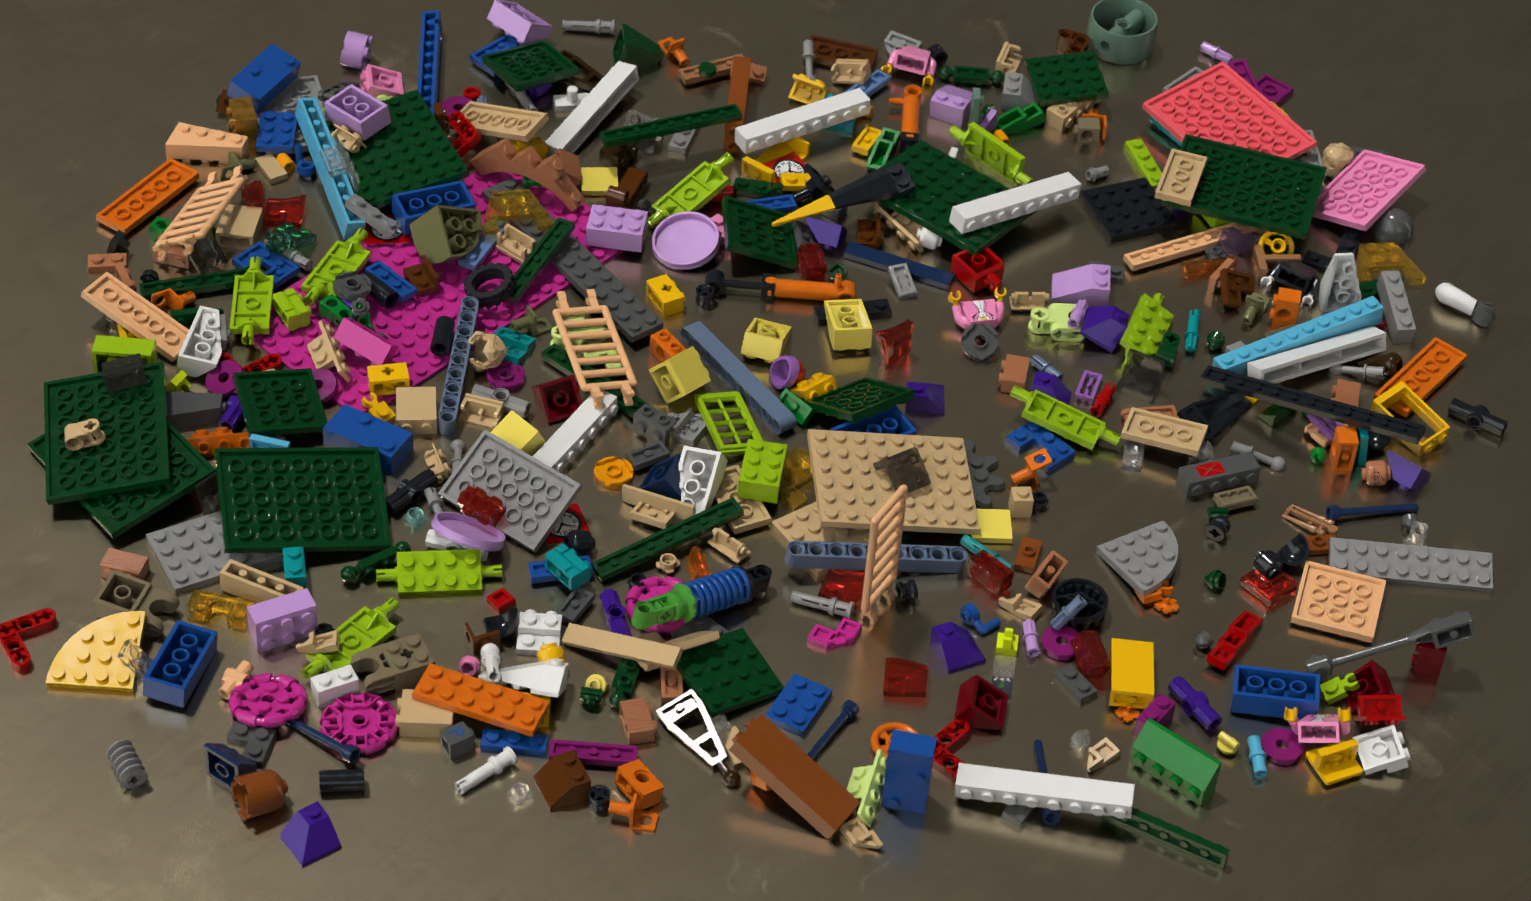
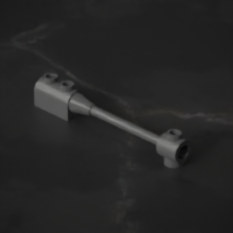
M1456 611L1452 616L1446 618H1434L1427 625L1408 634V636L1333 659L1329 658L1326 654L1321 656L1314 654L1308 660H1305L1308 673L1320 674V682H1324L1332 674L1335 666L1408 644L1433 642L1435 648L1439 649L1475 638L1477 634L1469 611Z

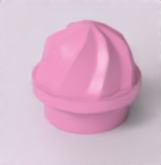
M473 656L463 657L459 662L460 672L469 676H475L480 670L479 661Z

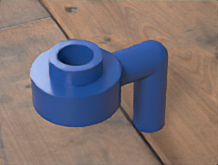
M295 144L297 173L302 177H311L316 172L314 162L304 161L302 144Z
M968 603L960 609L962 621L968 625H974L982 635L1001 625L998 618L983 625L980 621V613L972 603Z

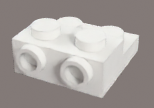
M531 609L520 612L516 655L536 656L540 647L549 643H556L557 646H560L562 615L557 614L555 611H548L546 614L537 613Z
M1394 724L1353 737L1359 744L1357 752L1366 775L1384 769L1391 773L1409 767L1407 761L1411 760L1408 749L1402 748V744H1405L1401 731H1396Z

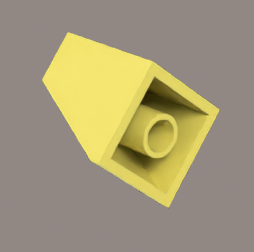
M693 346L649 369L666 404L689 394L711 381L708 370L703 366L700 355Z
M512 410L490 432L532 457L546 443L537 429Z

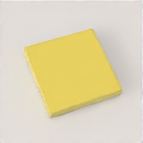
M581 167V175L583 177L581 191L583 196H606L609 186L618 187L617 167Z
M977 509L980 531L978 535L971 534V537L979 543L1012 544L1010 510Z

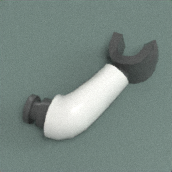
M1441 280L1438 283L1435 294L1441 303L1469 316L1474 313L1472 320L1480 326L1488 327L1491 322H1494L1496 315L1492 308V303L1479 301L1476 304L1477 300L1453 286L1448 280Z

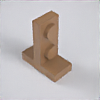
M1253 245L1251 262L1257 283H1261V279L1266 277L1267 273L1278 262L1290 260L1301 262L1300 254H1263L1261 245Z

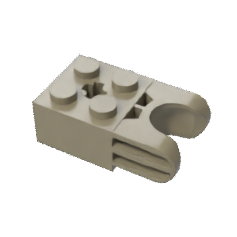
M112 570L93 600L94 615L99 618L122 612L145 611L146 620L143 633L153 637L161 636L164 631L162 620L153 614L157 612L173 613L180 604L176 595L153 587L147 581L116 570Z
M420 633L356 652L351 658V665L356 672H374L365 677L363 688L366 693L375 695L393 689L396 692L417 685L430 663L435 664Z

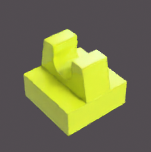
M181 370L168 383L166 391L184 392L181 388L187 391L192 386L185 378L187 374Z
M1005 628L1004 633L998 632L995 653L1016 656L1019 635L1013 634L1012 628Z

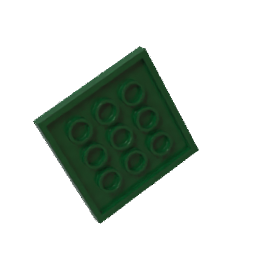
M545 39L482 56V62L516 92L579 75V68Z
M1094 51L1025 59V67L1039 107L1109 97V92Z
M724 195L721 201L725 249L750 258L795 269L797 266V255L792 227L793 221L776 227H772L771 224L788 214Z
M311 368L233 373L232 379L249 437L252 433L268 436L323 432V427L328 422Z
M864 377L808 399L805 402L815 410V413H823L826 416H834L840 420H847L850 423H858L864 417H872L877 415L879 411L890 410L894 405L907 403L909 399L915 397L913 389Z
M743 628L719 635L720 638L718 640L683 650L676 667L688 687L693 689L703 702L710 718L778 696L784 689L780 680Z

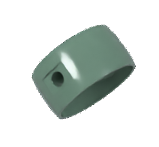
M1140 0L1099 1L1094 5L1089 16L1087 36L1090 39L1088 48L1090 51H1094L1095 56L1114 64L1128 65L1145 60L1150 56L1155 45L1158 28L1155 11ZM1114 25V27L1111 28L1109 31L1102 28L1105 26Z

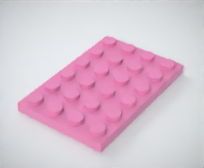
M1364 149L1320 192L1313 217L1367 231L1426 172V166Z

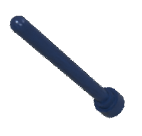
M1417 504L1341 508L1337 505H1327L1326 517L1328 520L1337 521L1342 516L1416 512L1419 510V506Z
M846 700L838 718L807 754L810 758L814 760L845 721L854 718L858 714L860 709L854 701Z
M297 719L286 722L291 727L340 752L343 760L351 764L356 762L360 756V748L353 744L344 745Z
M1037 739L1034 741V749L1039 773L1048 774L1042 741ZM1044 808L1042 811L1043 820L1047 824H1056L1061 819L1060 810Z

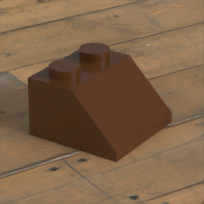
M575 750L553 756L533 776V780L549 811L589 799L588 791L591 788V780Z

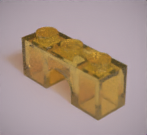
M194 589L186 606L187 622L208 625L213 617L224 615L227 617L228 630L249 633L247 606L256 603L249 599Z

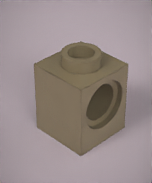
M1078 117L1077 125L1074 124L1073 135H1076L1077 143L1099 142L1101 130L1099 118Z

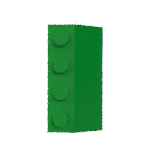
M1151 718L1146 721L1135 740L1129 761L1135 766L1142 768L1200 806L1215 791L1222 762Z

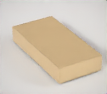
M266 154L255 158L257 167L271 184L288 179V173L273 154Z

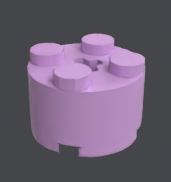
M347 31L343 43L344 48L341 52L340 64L365 70L367 66L366 59H370L371 55L369 46L371 47L373 36Z

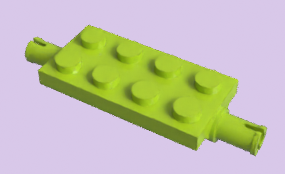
M975 122L968 124L967 132L962 131L956 125L950 128V133L948 134L965 147L966 154L1015 188L1034 182L1033 178L1023 173L1025 157Z
M726 152L716 162L713 161L709 164L704 161L651 206L655 213L647 219V226L653 230L670 215L687 211L697 212L730 184V180L723 174V170L734 162L733 157Z
M359 228L354 236L345 242L337 240L302 283L301 291L308 293L303 298L306 305L310 304V306H313L319 297L324 299L330 294L339 299L333 291L335 277L347 271H354L358 274L371 258V251L361 246L368 237L365 229Z
M254 256L250 258L247 272L244 275H235L229 329L230 334H242L241 342L244 345H247L248 339L249 345L254 343V334H269L274 275H265L261 271L262 260L257 256L256 262H254Z
M1146 293L1140 297L1119 344L1125 348V360L1121 368L1124 370L1127 366L1125 370L1127 373H1131L1134 370L1135 364L1143 362L1146 357L1152 358L1153 361L1155 360L1158 347H1160L1163 336L1167 333L1174 317L1173 314L1162 307L1165 297L1164 295L1161 297V293H1155L1153 298Z
M1014 385L1010 396L1025 402L1026 407L1021 417L1085 448L1093 450L1097 440L1100 439L1117 446L1121 435L1106 429L1105 422L1036 389L1034 392H1029Z
M477 549L397 552V567L395 569H376L377 582L396 581L398 583V595L482 591V580L484 578H502V564L483 565L481 563V550Z
M391 597L382 606L372 610L366 606L361 608L335 629L340 634L338 651L319 654L306 653V659L311 663L301 670L304 678L310 680L311 677H314L320 671L329 672L351 665L353 654L385 642L396 633V626L389 622L388 616L400 608L399 602Z

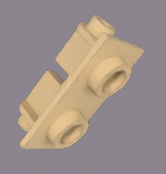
M335 123L333 124L337 128L331 133L333 142L343 146L352 153H357L360 150V146L367 147L362 142L363 138L356 132L352 134L344 125L340 127Z
M1015 291L1009 296L1011 310H1032L1038 307L1047 309L1049 293H1045V291L1032 292V296H1029L1028 292Z
M432 443L434 449L425 452L424 460L428 468L435 473L438 483H442L444 479H449L452 470L449 464L444 462L447 458L441 448L437 449L435 444Z
M715 527L712 530L713 537L707 541L709 545L737 564L751 554V551L746 548V544L739 542L733 537L730 538V535L723 531L721 527Z

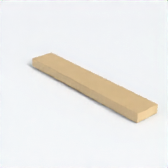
M573 623L568 624L561 641L564 645L674 670L683 652L681 647Z

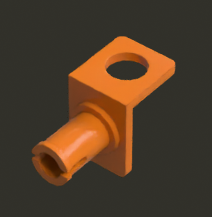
M672 37L658 41L657 44L664 51L666 59L675 56L680 66L689 63L690 59L683 51L685 38L674 41ZM665 43H670L668 50L664 47Z
M1091 109L1088 111V114H1082V118H1099L1102 140H1105L1107 116L1099 115L1096 109L1095 113Z
M171 288L151 295V303L159 309L168 306L172 310L185 309V305L196 302V296L192 291L177 295ZM160 296H164L163 301L156 304V300Z
M1045 448L1024 457L1027 464L1026 468L1010 475L1015 486L1029 479L1034 480L1037 486L1040 485L1036 471L1053 463ZM1038 456L1046 457L1042 463H1036L1035 458Z
M634 793L631 803L610 801L609 814L627 816L630 819V829L648 832L655 831L658 814L637 810L638 794ZM643 817H648L652 820V823L650 825H642L639 820Z

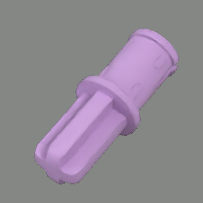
M1206 41L1202 43L1200 51L1208 54L1212 59H1218L1228 64V61L1233 60V56L1221 50V47H1215Z
M1078 300L1076 306L1071 310V316L1067 322L1070 328H1078L1081 320L1085 318L1088 307L1087 300Z
M1026 619L1022 625L1024 631L1023 641L1026 643L1027 656L1037 657L1040 654L1038 645L1039 634L1036 633L1035 622Z

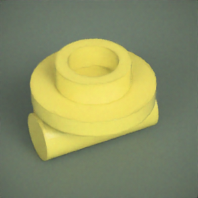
M600 674L590 675L585 682V687L602 689L603 693L604 691L607 692L610 686Z
M1221 731L1217 741L1218 750L1224 754L1236 753L1240 743L1224 731Z

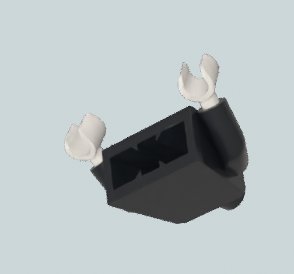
M1298 260L1278 262L1269 272L1268 277L1261 279V288L1267 285L1266 291H1270L1272 289V280H1275L1294 290H1300L1303 294L1307 295L1302 299L1301 308L1303 304H1308V310H1310L1314 301L1313 298H1315L1320 287L1319 277L1316 276L1318 270Z

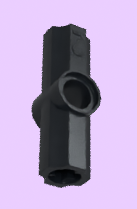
M1456 398L1451 401L1447 413L1466 421V424L1471 429L1479 430L1482 428L1500 437L1503 436L1508 426L1507 421L1490 414L1485 406L1476 405L1474 407Z
M428 469L410 481L408 479L402 480L397 486L396 491L385 498L387 514H395L409 503L412 505L417 504L422 499L425 489L432 488L438 483L435 473Z

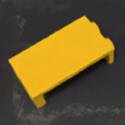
M796 137L772 145L755 160L746 156L742 159L741 174L753 180L772 182L773 186L777 183L775 181L776 171L763 164L791 152H795L804 161L809 157L810 143L800 137Z
M1112 638L1109 656H1111L1109 706L1127 707L1130 705L1131 708L1145 709L1154 699V642Z

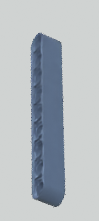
M473 296L464 297L461 302L438 414L437 429L442 435H452L456 428L472 348L468 341L475 333L478 318L479 301Z
M696 321L681 328V336L689 347L693 346L699 353L700 358L733 391L740 392L744 402L777 435L796 427L797 421L793 413L702 322Z
M791 541L787 545L784 561L786 565L793 568L865 570L868 543ZM901 544L898 571L960 573L965 566L968 554L964 548L958 546Z

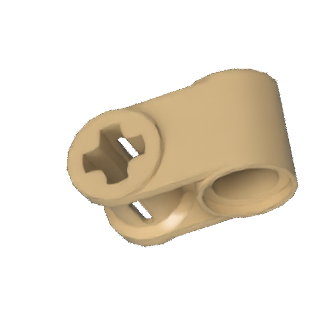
M94 418L71 423L64 428L65 447L72 451L99 445L106 438L105 433L100 430L99 421Z

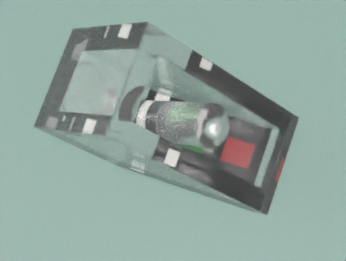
M994 654L991 684L1009 695L1008 700H1011L1016 657Z

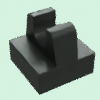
M120 230L116 232L109 243L106 254L128 252L127 248L130 246V242L124 238V232Z

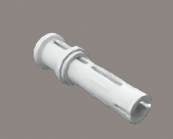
M487 643L480 651L482 664L486 667L488 681L492 683L493 679L494 683H496L501 678L499 664L501 662L500 651L495 644Z
M506 746L503 748V752L495 757H489L487 763L455 782L457 791L463 795L493 774L502 773L503 769L510 764H516L518 760L514 751Z

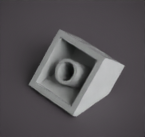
M1005 72L1001 110L1009 111L1016 106L1023 109L1033 102L1037 104L1031 82L1023 74Z

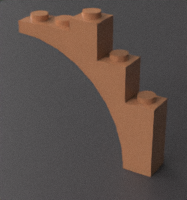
M505 138L480 151L471 160V163L482 176L492 172H509L528 177L540 183L562 200L571 212L576 210L585 200L564 172L568 167L557 153L542 160L533 146L518 152L508 138Z

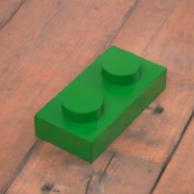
M787 388L784 389L778 398L793 413L796 421L803 426L807 425L815 413V410Z

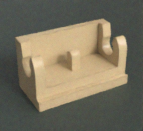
M1005 41L996 60L995 71H1002L1004 76L1005 72H1016L1022 61V56L1015 54L1013 50L1020 52L1021 47Z
M836 59V62L831 67V71H835L832 83L864 84L872 75L869 59Z
M510 224L504 226L503 236L501 232L497 233L495 248L521 264L536 247L535 239Z
M466 393L459 410H462V412L460 413L459 421L494 429L504 416V402Z

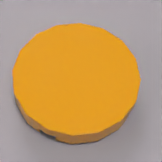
M616 456L605 457L599 460L593 470L594 479L600 486L614 490L621 489L624 484L629 485L634 475L632 464L624 458L621 460Z

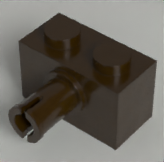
M638 141L608 148L603 146L599 153V164L605 167H617L618 172L638 154Z

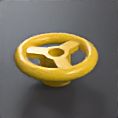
M1267 231L1259 239L1258 245H1261L1263 254H1265L1263 249L1264 243L1270 247L1273 254L1282 253L1286 245H1289L1287 254L1294 253V242L1291 236ZM1271 235H1281L1286 240L1277 238L1272 241L1268 237ZM1275 244L1279 245V250L1275 249Z

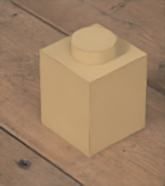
M1031 486L1011 487L1008 502L1011 518H1031L1034 502Z

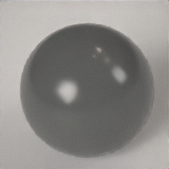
M1389 208L1373 224L1374 236L1379 241L1388 245L1406 244L1411 240L1414 233V223L1411 216L1400 208Z

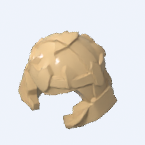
M1339 142L1329 144L1324 149L1321 159L1323 166L1327 167V177L1334 179L1343 171V167L1346 168L1354 160L1352 148Z
M475 331L469 338V345L474 344L475 359L470 358L469 362L477 372L495 368L504 360L507 354V347L499 336Z

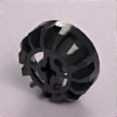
M1071 578L1062 581L1055 587L1051 601L1054 617L1062 611L1063 606H1067L1077 595H1081L1087 602V605L1075 615V619H1070L1065 625L1071 623L1074 629H1076L1077 625H1081L1083 630L1089 628V625L1095 627L1099 625L1100 621L1105 619L1108 608V596L1105 590L1097 583L1083 578Z

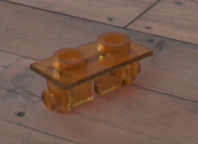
M692 547L690 556L684 557L691 580L710 575L705 554H702V550L699 547Z

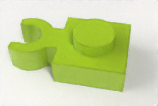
M1354 673L1347 674L1343 680H1340L1339 676L1320 685L1328 705L1347 697L1346 691H1355L1360 688L1357 681L1351 683V681L1356 679Z

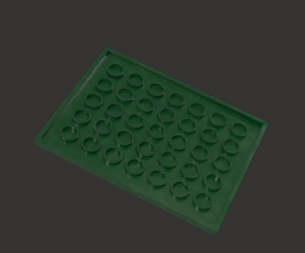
M418 90L409 91L406 94L382 101L388 105L391 123L365 141L362 140L367 146L366 148L360 146V150L357 153H352L334 142L353 192L377 209L392 204V194L451 183L469 177L468 169ZM325 120L331 134L337 128L333 125V122Z
M1185 134L1180 150L1207 157L1205 168L1190 207L1162 200L1161 205L1306 240L1327 167Z
M922 140L883 165L887 168L902 162L916 185L917 191L901 198L878 202L961 249L967 250L972 255L980 254L986 246H991L1035 213L1032 212L962 234L949 222L952 206L1006 191L1009 188Z
M163 361L44 382L46 501L48 505L171 484L166 381ZM92 418L99 421L100 430L106 436L103 443L75 451L65 447L64 428L68 424Z
M169 422L171 484L77 500L112 539L216 476V469ZM44 433L27 445L29 450L45 466Z
M378 447L215 448L214 456L224 553L283 552L282 549L300 546L303 547L304 552L382 551L392 546Z

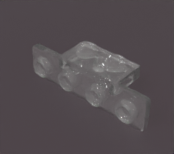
M333 135L335 146L320 150L321 158L330 178L347 174L354 191H359V175L357 172L354 173V164L350 162L348 151H345L343 141H339L337 135Z

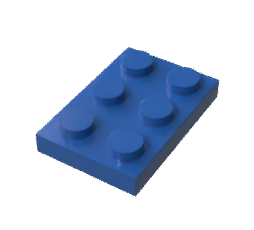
M261 111L256 152L293 153L298 123L295 113Z
M794 673L765 714V717L775 726L803 737L832 696V689Z

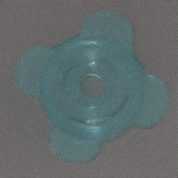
M414 507L410 508L407 514L403 515V520L407 521L410 527L416 528L421 523L427 522V516L423 515V511L420 508Z

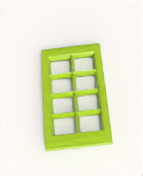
M740 392L694 394V402L718 452H722L723 455L745 454L747 443H741L739 437L752 436L753 440L763 441ZM735 402L738 408H724L722 403ZM718 403L720 409L707 410L705 404ZM741 413L743 419L730 420L728 414ZM723 414L726 420L713 421L710 415ZM734 425H747L749 431L736 432ZM729 426L732 432L718 433L716 427ZM735 438L737 444L724 445L722 439Z

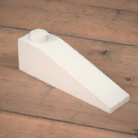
M1353 253L1334 254L1320 282L1316 297L1322 312H1332L1361 301L1362 296Z
M205 306L199 307L178 354L177 373L183 370L187 376L198 377L215 369L222 356L220 316L217 309Z
M684 446L679 461L681 501L694 505L695 514H698L711 507L722 482L728 460L722 452Z
M551 658V660L499 668L501 678L495 684L507 685L510 683L513 689L530 688V693L558 698L567 686L569 663H564V660L559 658ZM483 671L478 678L488 681L487 672Z

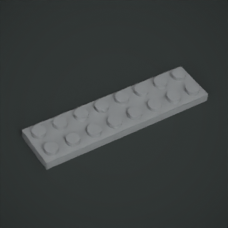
M1334 537L1329 539V566L1383 579L1390 583L1492 592L1493 590L1492 553Z

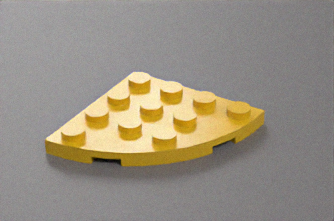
M130 611L117 613L101 618L82 628L57 653L49 669L46 685L48 687L134 692L146 612Z

